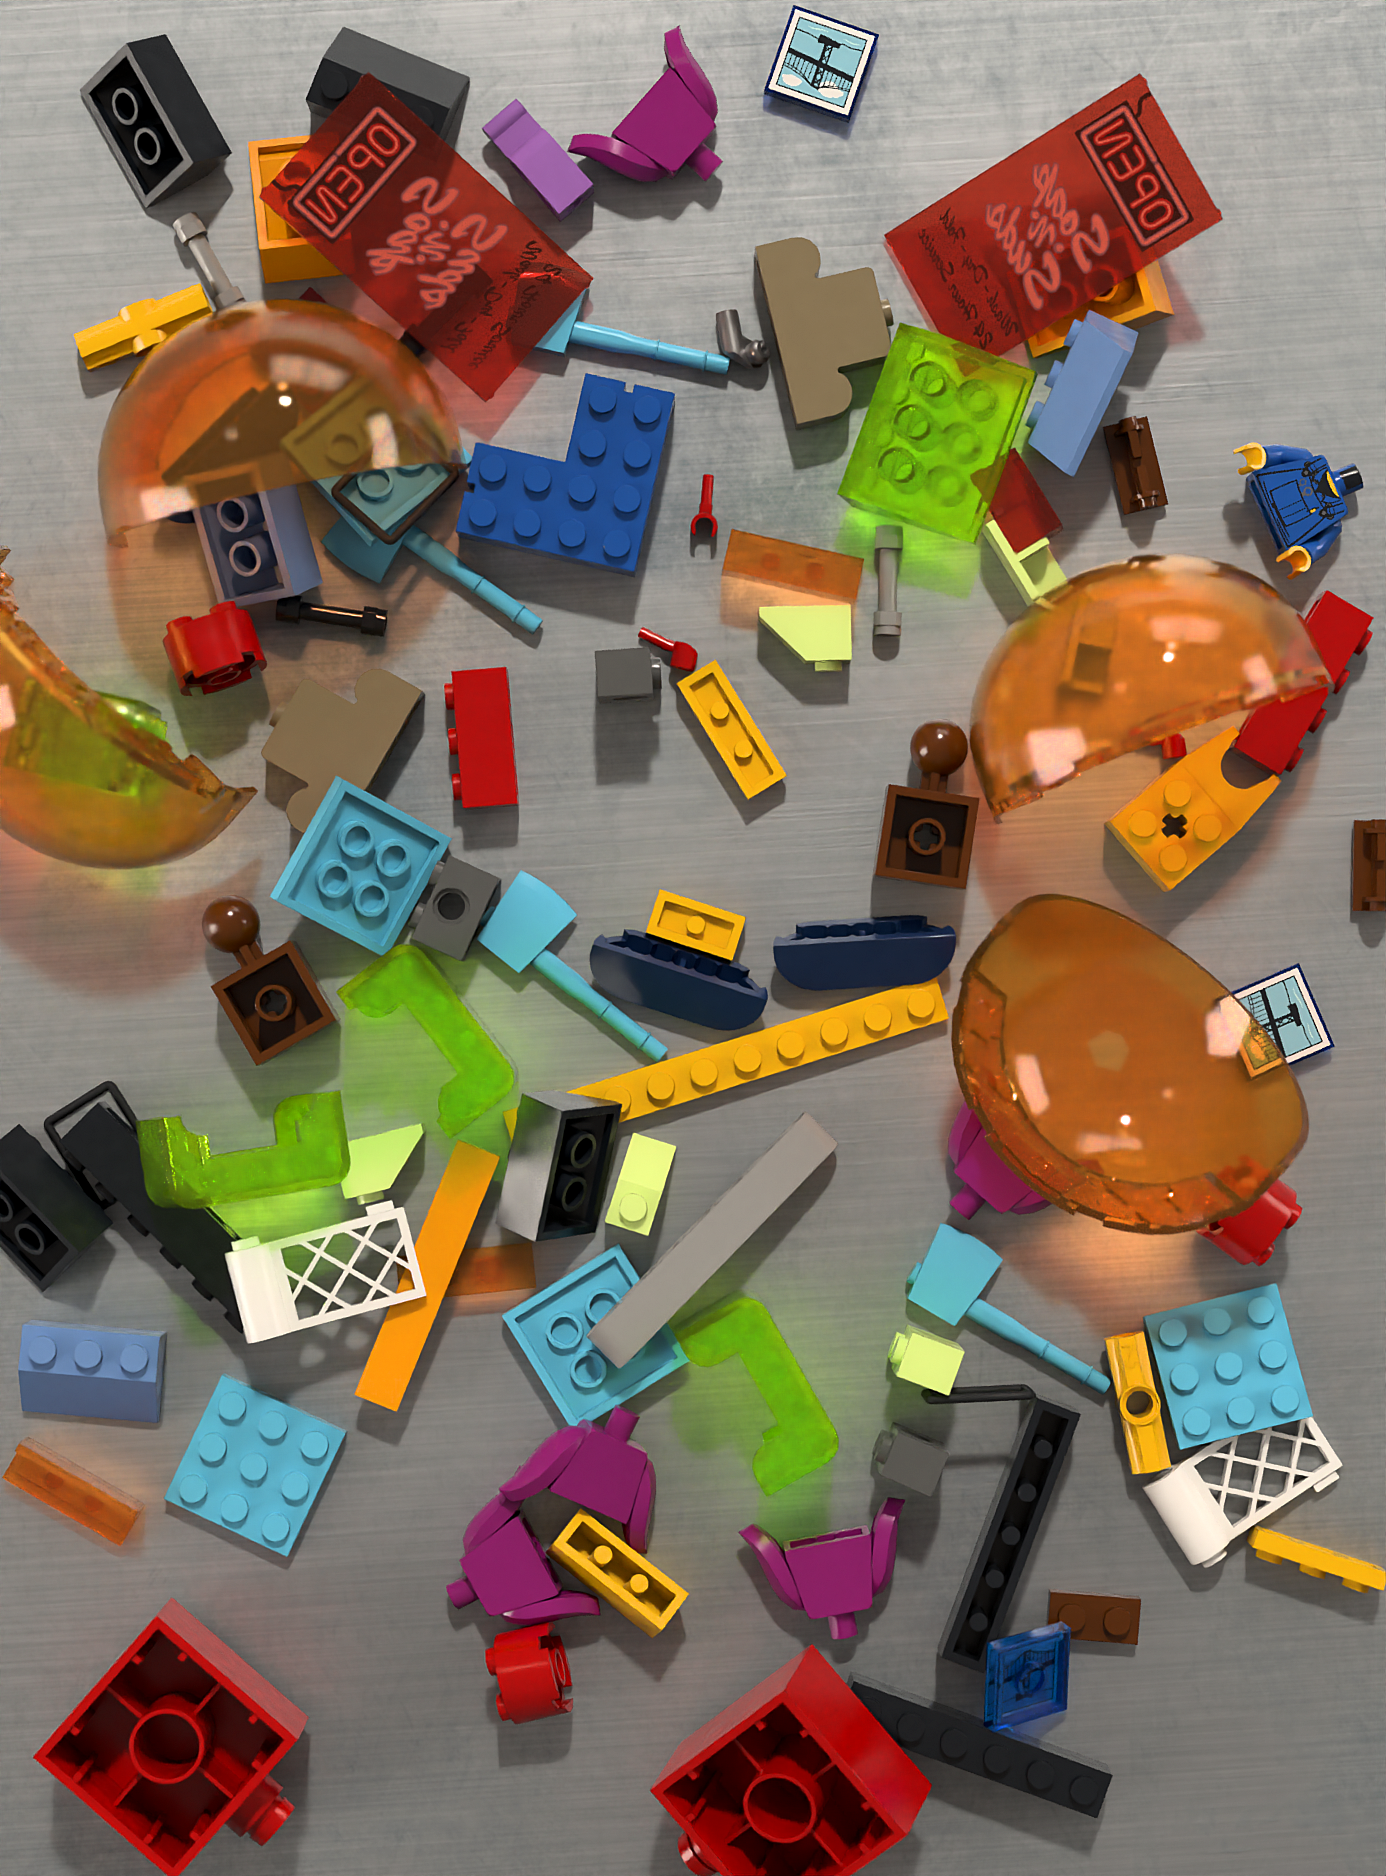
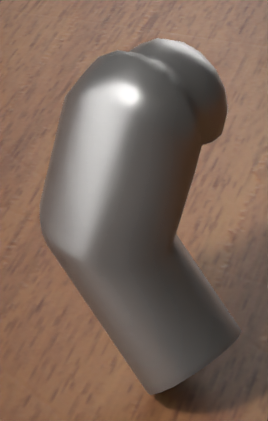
M724 310L715 315L722 351L726 356L747 369L760 368L763 363L769 360L770 347L764 340L759 341L755 339L752 341L742 335L737 310Z

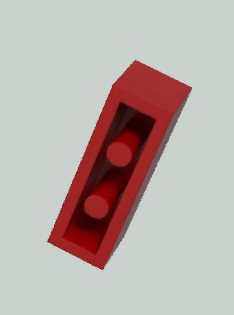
M507 667L451 671L452 682L444 683L446 710H455L456 728H448L450 755L459 756L460 773L452 774L454 801L462 800L463 809L465 810L519 806Z

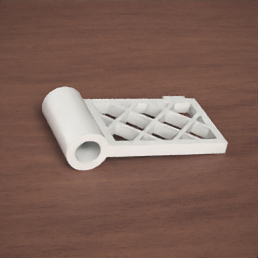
M389 1200L367 1206L368 1216L261 1244L258 1235L231 1242L233 1251L224 1255L247 1343L271 1339L293 1331L427 1296L404 1207L394 1208L393 1201ZM397 1218L401 1238L392 1253L368 1240L378 1223ZM370 1225L364 1237L353 1231V1229ZM342 1232L361 1241L347 1265L324 1252L332 1236ZM326 1237L320 1248L308 1243V1241ZM301 1244L316 1253L303 1277L285 1267L281 1252L282 1248ZM365 1244L389 1258L376 1281L352 1268ZM403 1244L408 1262L397 1257ZM320 1256L344 1269L331 1293L307 1280ZM393 1261L411 1271L415 1289L394 1293L380 1284ZM348 1273L372 1286L363 1303L350 1305L335 1296ZM288 1275L299 1281L293 1294ZM303 1285L327 1297L318 1315L303 1319L298 1318L294 1301ZM377 1289L389 1295L371 1300ZM332 1301L344 1307L326 1312Z
M1312 1417L1297 1421L1295 1436L1272 1431V1427L1254 1431L1263 1434L1257 1460L1234 1456L1238 1436L1207 1443L1179 1463L1163 1469L1144 1483L1142 1486L1143 1490L1191 1565L1201 1563L1206 1568L1217 1563L1226 1556L1227 1552L1224 1548L1232 1539L1311 1486L1318 1493L1340 1478L1335 1470L1343 1465ZM1304 1428H1306L1312 1439L1303 1438ZM1270 1436L1293 1440L1288 1467L1265 1462ZM1301 1443L1316 1445L1327 1462L1312 1472L1296 1469ZM1228 1444L1226 1454L1216 1452L1217 1450ZM1208 1456L1224 1458L1225 1463L1220 1485L1204 1482L1194 1466ZM1233 1461L1256 1465L1251 1492L1228 1487ZM1264 1467L1287 1472L1284 1490L1275 1497L1259 1494ZM1295 1474L1305 1476L1293 1484ZM1209 1489L1219 1491L1217 1501L1215 1500ZM1227 1492L1250 1497L1246 1516L1231 1525L1223 1512ZM1258 1499L1267 1501L1256 1509Z

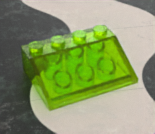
M899 323L837 494L854 508L976 545L1038 373L942 334Z

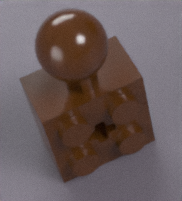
M931 719L921 724L915 730L910 742L912 760L922 771L919 789L892 784L886 786L872 876L964 890L967 885L980 798L946 793L948 776L956 772L966 760L968 741L965 733L956 723L947 719ZM923 825L930 826V834L937 836V843L929 844L927 850L921 849L920 842L914 840V833L920 832Z
M226 895L215 899L206 908L202 918V931L212 947L224 953H232L241 969L215 983L211 988L256 1066H260L340 1021L341 1018L297 942L290 940L271 952L264 954L256 941L261 926L257 909L250 901L241 896ZM272 991L277 995H285L287 1002L283 1005L285 1011L282 1014L278 1011L269 1012L266 1005L271 1002L269 994Z

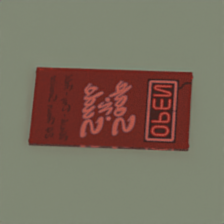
M369 71L366 75L360 77L359 83L267 187L262 188L261 194L258 196L484 402L494 397L496 390L583 290L590 286L591 281L594 279Z
M1139 73L884 234L887 244L891 246L954 358L959 372L964 377L971 375L1224 220L1221 210L1215 205L1147 85V79Z

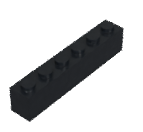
M106 1101L98 1102L59 1141L66 1148L62 1153L63 1156L78 1171L83 1172L87 1169L99 1181L95 1185L97 1191L113 1205L119 1201L131 1213L127 1217L129 1223L145 1237L151 1233L163 1245L159 1249L161 1255L176 1269L183 1265L195 1277L191 1282L193 1287L208 1301L216 1298L227 1309L223 1314L225 1319L238 1332L243 1334L244 1328L224 1255L233 1251L231 1242L242 1238L141 1139Z
M1036 1394L1035 1398L1029 1401L937 1649L941 1658L985 1673L989 1662L990 1645L995 1644L1081 1416L1075 1408Z
M850 1672L846 1684L899 1747L1098 1818L1113 1776L1107 1764L861 1674Z

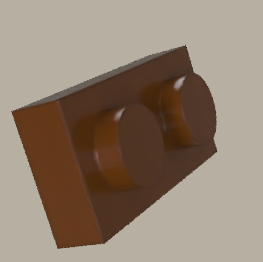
M1049 1589L1046 1629L1058 1626V1638L1138 1645L1141 1598L1129 1595Z

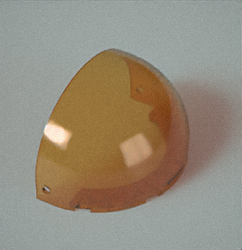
M292 298L259 299L227 306L189 322L156 345L137 364L115 398L103 428L98 452L97 489L107 543L118 548L128 547L126 532L175 514L242 496L326 478L387 468L445 464L462 470L467 468L455 415L443 390H441L427 367L416 354L394 334L355 312L331 304Z
M0 545V830L38 853L66 863L103 870H135L162 866L181 860L199 851L216 839L256 795L258 790L255 787L234 788L225 785L194 755L190 754L185 760L178 758L171 751L173 748L168 742L141 726L136 730L111 704L78 678L51 651L35 630L17 614L20 607L14 592L8 588L15 579L1 566L11 549Z
M1154 553L1130 556L1091 567L1059 583L1031 603L1002 634L983 666L972 698L969 717V744L972 762L992 818L997 825L1003 822L1001 819L1002 814L1040 800L1044 797L1043 792L1059 788L1079 777L1080 773L1110 762L1146 745L1216 720L1240 709L1245 711L1265 706L1279 698L1281 702H1286L1324 686L1327 693L1334 691L1335 685L1311 629L1298 610L1268 582L1233 564L1205 556L1183 553Z
M1063 894L1034 895L1025 898L1004 915L967 962L959 981L962 984L958 1002L953 1008L951 1045L955 1071L968 1110L974 1109L987 1133L984 1136L985 1140L1004 1164L1026 1185L1060 1209L1072 1215L1078 1212L1102 1221V1227L1130 1233L1173 1235L1206 1228L1208 1224L1228 1216L1234 1217L1251 1207L1286 1171L1303 1149L1309 1132V1116L1306 1102L1291 1067L1275 1042L1249 1010L1209 971L1174 944L1139 922L1113 909L1079 897Z

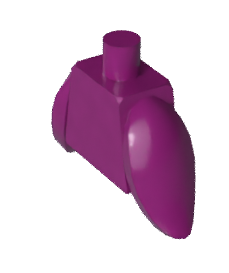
M680 25L664 33V52L669 69L614 129L611 137L598 134L574 135L568 147V153L588 157L615 172L641 182H657L665 176L669 179H674L686 164L705 182L716 172L723 163V160L709 149L705 143L716 129L714 121L718 114L717 97L705 73L688 49Z
M976 1064L972 1086L957 1113L948 1137V1154L955 1164L953 1171L966 1183L949 1203L962 1216L970 1220L986 1201L1001 1214L1007 1210L1017 1215L1032 1214L1047 1208L1082 1184L1104 1177L1097 1161H1077L1059 1167L1049 1155L993 1106L991 1107L995 1089L993 1070Z
M615 1405L605 1427L587 1419H582L577 1426L569 1425L555 1431L534 1450L514 1476L498 1489L509 1501L513 1502L531 1497L547 1487L553 1493L622 1522L626 1544L637 1553L647 1554V1537L656 1497V1475L652 1461L647 1458L648 1453L638 1442L630 1439L640 1416L622 1406Z
M499 1492L485 1504L467 1525L463 1536L465 1553L459 1560L466 1575L446 1585L448 1595L458 1610L479 1599L490 1617L500 1615L506 1622L517 1625H537L576 1616H601L599 1599L596 1596L581 1591L561 1590L563 1584L550 1559L545 1554V1550L523 1509L518 1511L525 1499L512 1502Z
M887 1497L875 1515L870 1533L868 1526L863 1525L783 1541L784 1551L776 1539L754 1523L738 1533L752 1548L771 1588L782 1602L791 1609L806 1611L809 1619L827 1617L831 1638L846 1639L858 1634L854 1612L871 1608L872 1598L881 1594L892 1578L897 1551L898 1523L905 1499Z

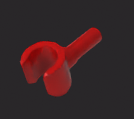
M703 475L699 513L694 516L691 522V531L694 536L696 535L695 524L698 519L703 517L709 518L713 523L711 538L717 532V520L712 515L714 475Z
M645 627L641 628L638 637L665 651L672 652L670 667L690 672L694 671L698 654L691 645L671 639L668 640Z
M1125 731L1123 733L1122 743L1146 746L1161 745L1163 759L1180 758L1187 755L1185 738L1177 732L1160 735Z

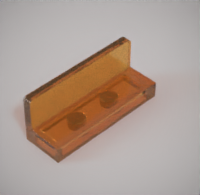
M731 529L721 575L854 605L864 559Z
M29 1436L19 1442L15 1449L17 1453L2 1477L3 1479L115 1544L121 1546L146 1504Z

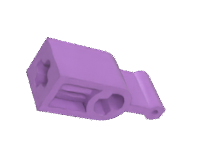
M517 99L512 101L482 128V131L508 159L515 171L560 222L594 193L593 183L545 129L541 128Z

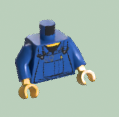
M1252 442L1233 450L1234 454L1241 453L1247 460V466L1238 469V473L1244 475L1252 472L1246 478L1247 483L1279 556L1276 558V561L1279 563L1284 559L1291 563L1293 573L1288 575L1287 578L1292 580L1308 570L1310 565L1327 554L1342 532L1341 518L1348 514V508L1343 497L1364 487L1363 480L1354 463L1332 472L1324 455L1313 457L1312 453L1305 448L1280 444L1261 446L1258 443Z

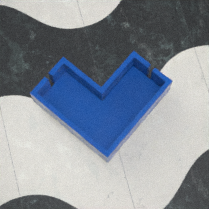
M585 373L565 462L476 442L467 478L469 489L474 490V493L464 491L456 526L458 537L635 577L674 408L675 393L637 384L634 385L633 393L626 392V382Z

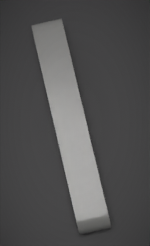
M806 1111L802 1113L598 1321L586 1337L618 1369L624 1366L829 1156L838 1145V1142Z

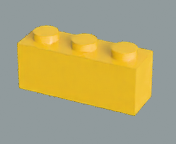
M581 1508L545 1552V1554L651 1638L663 1630L689 1595Z

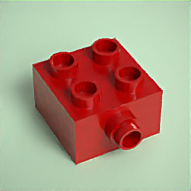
M171 1597L51 1734L33 1758L167 1876H179L224 1824L240 1838L247 1832L250 1835V1839L263 1846L286 1821L295 1806L285 1796L282 1797L279 1794L283 1786L268 1773L299 1739L309 1717Z
M811 1644L684 1739L654 1782L650 1791L684 1830L678 1838V1850L687 1867L697 1876H712L718 1872L722 1876H851L908 1835L932 1784L814 1645Z

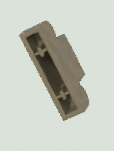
M794 237L755 246L754 257L795 429L801 430L834 422L846 414L852 400V386L842 373L884 364L890 358L892 346L887 327L893 326L894 322L888 298L880 300L874 271L869 267L817 278L821 264L820 253L817 246L808 239Z
M370 669L364 672L356 682L354 688L355 698L357 699L356 703L345 700L307 678L300 682L288 704L282 701L278 705L269 722V725L274 727L265 743L261 755L264 759L308 784L306 789L303 788L290 797L286 807L287 818L294 828L303 834L305 833L336 776L368 793L370 792L425 695L422 690L389 671Z

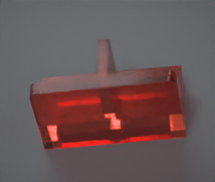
M1015 447L970 475L971 483L1015 553L1021 552L1045 536L1049 540L1064 530L1061 521Z

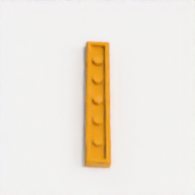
M457 1140L414 1246L427 1296L390 1305L354 1395L397 1412L501 1156L463 1140ZM405 1268L396 1293L415 1289L411 1271Z

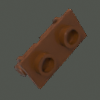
M1136 416L1119 420L1117 424L1104 426L1103 431L1124 515L1168 505L1147 416L1138 419Z
M1385 819L1354 820L1352 911L1386 912Z

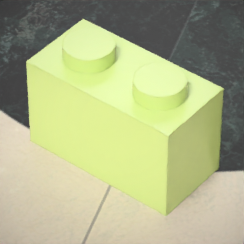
M907 1324L904 1334L895 1333L887 1357L893 1363L891 1367L897 1377L949 1396L965 1352L956 1342Z

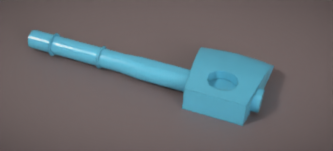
M529 262L528 268L524 269V273L518 277L514 307L509 306L505 328L510 327L512 330V346L565 357L569 343H574L614 353L634 354L652 358L654 361L661 360L701 369L702 372L706 370L727 375L730 357L709 353L708 350L705 352L660 342V339L655 341L637 337L620 330L577 321L590 281L588 276L556 265L545 269L547 271L560 268L561 272L557 276H553L558 270L545 272L543 267L547 264ZM519 265V272H522L520 269L525 267ZM549 275L551 276L549 280L551 284L546 283L542 285V282L536 281L534 278ZM541 277L537 279L546 280L548 277ZM529 286H535V288L527 290L524 294H533L535 292H538L540 296H534L533 299H535L536 301L530 300L528 303H530L531 307L525 309L526 312L522 313V317L516 318L520 315L515 314L514 312H523V310L517 309L523 308L521 307V303L527 302V299H521L520 297H530L523 295L522 291H524ZM511 315L516 316L513 319L517 320V323H514L515 321L509 320Z
M341 516L321 540L325 547L345 565L379 584L404 545L442 573L460 582L471 590V594L475 593L510 618L512 623H517L532 635L543 622L541 618L528 610L525 604L521 605L486 580L485 575H479L463 563L453 552L416 527L415 524L395 544L387 545L379 540L370 547ZM405 520L387 534L391 535Z
M520 870L497 907L495 908L492 905L483 916L480 925L484 928L477 937V940L518 973H521L529 964L566 994L583 1003L598 1015V1019H603L633 1043L637 1050L640 1049L657 1063L668 1048L655 1039L651 1032L645 1031L615 1007L612 1001L609 1002L595 991L578 973L546 949L577 914L554 890L537 878Z
M940 1223L922 1262H917L907 1277L906 1282L910 1283L911 1287L906 1297L953 1326L964 1315L999 1337L1021 1346L1036 1355L1038 1359L1041 1358L1080 1381L1081 1385L1085 1384L1104 1395L1112 1379L1093 1369V1365L1088 1366L1051 1344L1050 1340H1044L1012 1317L977 1297L1003 1259L975 1237L957 1228Z

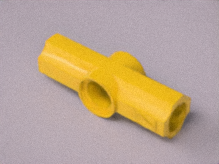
M199 283L157 301L151 298L126 306L118 312L117 317L75 333L74 337L88 371L93 372L132 355L143 357L163 350L172 344V339L214 323L216 319L205 291Z
M1127 1332L1104 1338L1115 1391V1406L1120 1415L1131 1473L1147 1474L1171 1467L1160 1415V1399L1155 1390L1144 1332ZM1136 1391L1146 1392L1149 1398L1147 1408L1139 1414L1129 1413L1126 1408L1128 1397Z

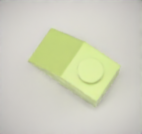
M851 605L759 607L758 620L804 664H815V672L842 671V664L851 662Z
M424 1123L333 1145L332 1149L345 1199L356 1197L358 1205L384 1199L383 1190L390 1189L394 1185L426 1132Z
M633 1132L607 1212L606 1223L646 1236L649 1235L676 1146Z

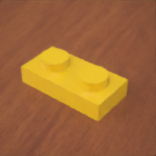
M660 889L646 933L732 961L746 917Z

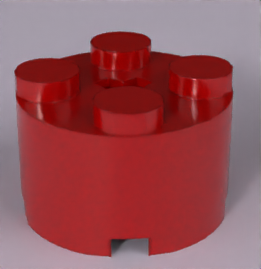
M235 601L219 603L209 609L210 614L194 620L191 616H184L166 624L168 634L163 638L162 642L182 695L192 696L190 688L201 687L204 695L219 692L251 679L250 669L257 664L261 672L267 667V661L250 613L247 610L238 609Z
M1247 1158L1241 1161L1246 1166L1244 1170L1238 1174L1231 1169L1213 1189L1201 1211L1208 1215L1204 1225L1197 1221L1196 1232L1241 1265L1253 1262L1257 1266H1261L1271 1257L1275 1249L1273 1242L1283 1228L1287 1230L1296 1223L1302 1213V1207L1296 1203L1297 1194L1295 1190L1258 1163Z
M553 1622L498 1633L495 1636L493 1647L485 1650L488 1671L491 1676L497 1675L501 1693L496 1695V1704L502 1721L512 1720L514 1724L518 1725L572 1711L573 1698L565 1700L564 1688L572 1686L570 1667L561 1636L551 1637L550 1632L556 1627Z

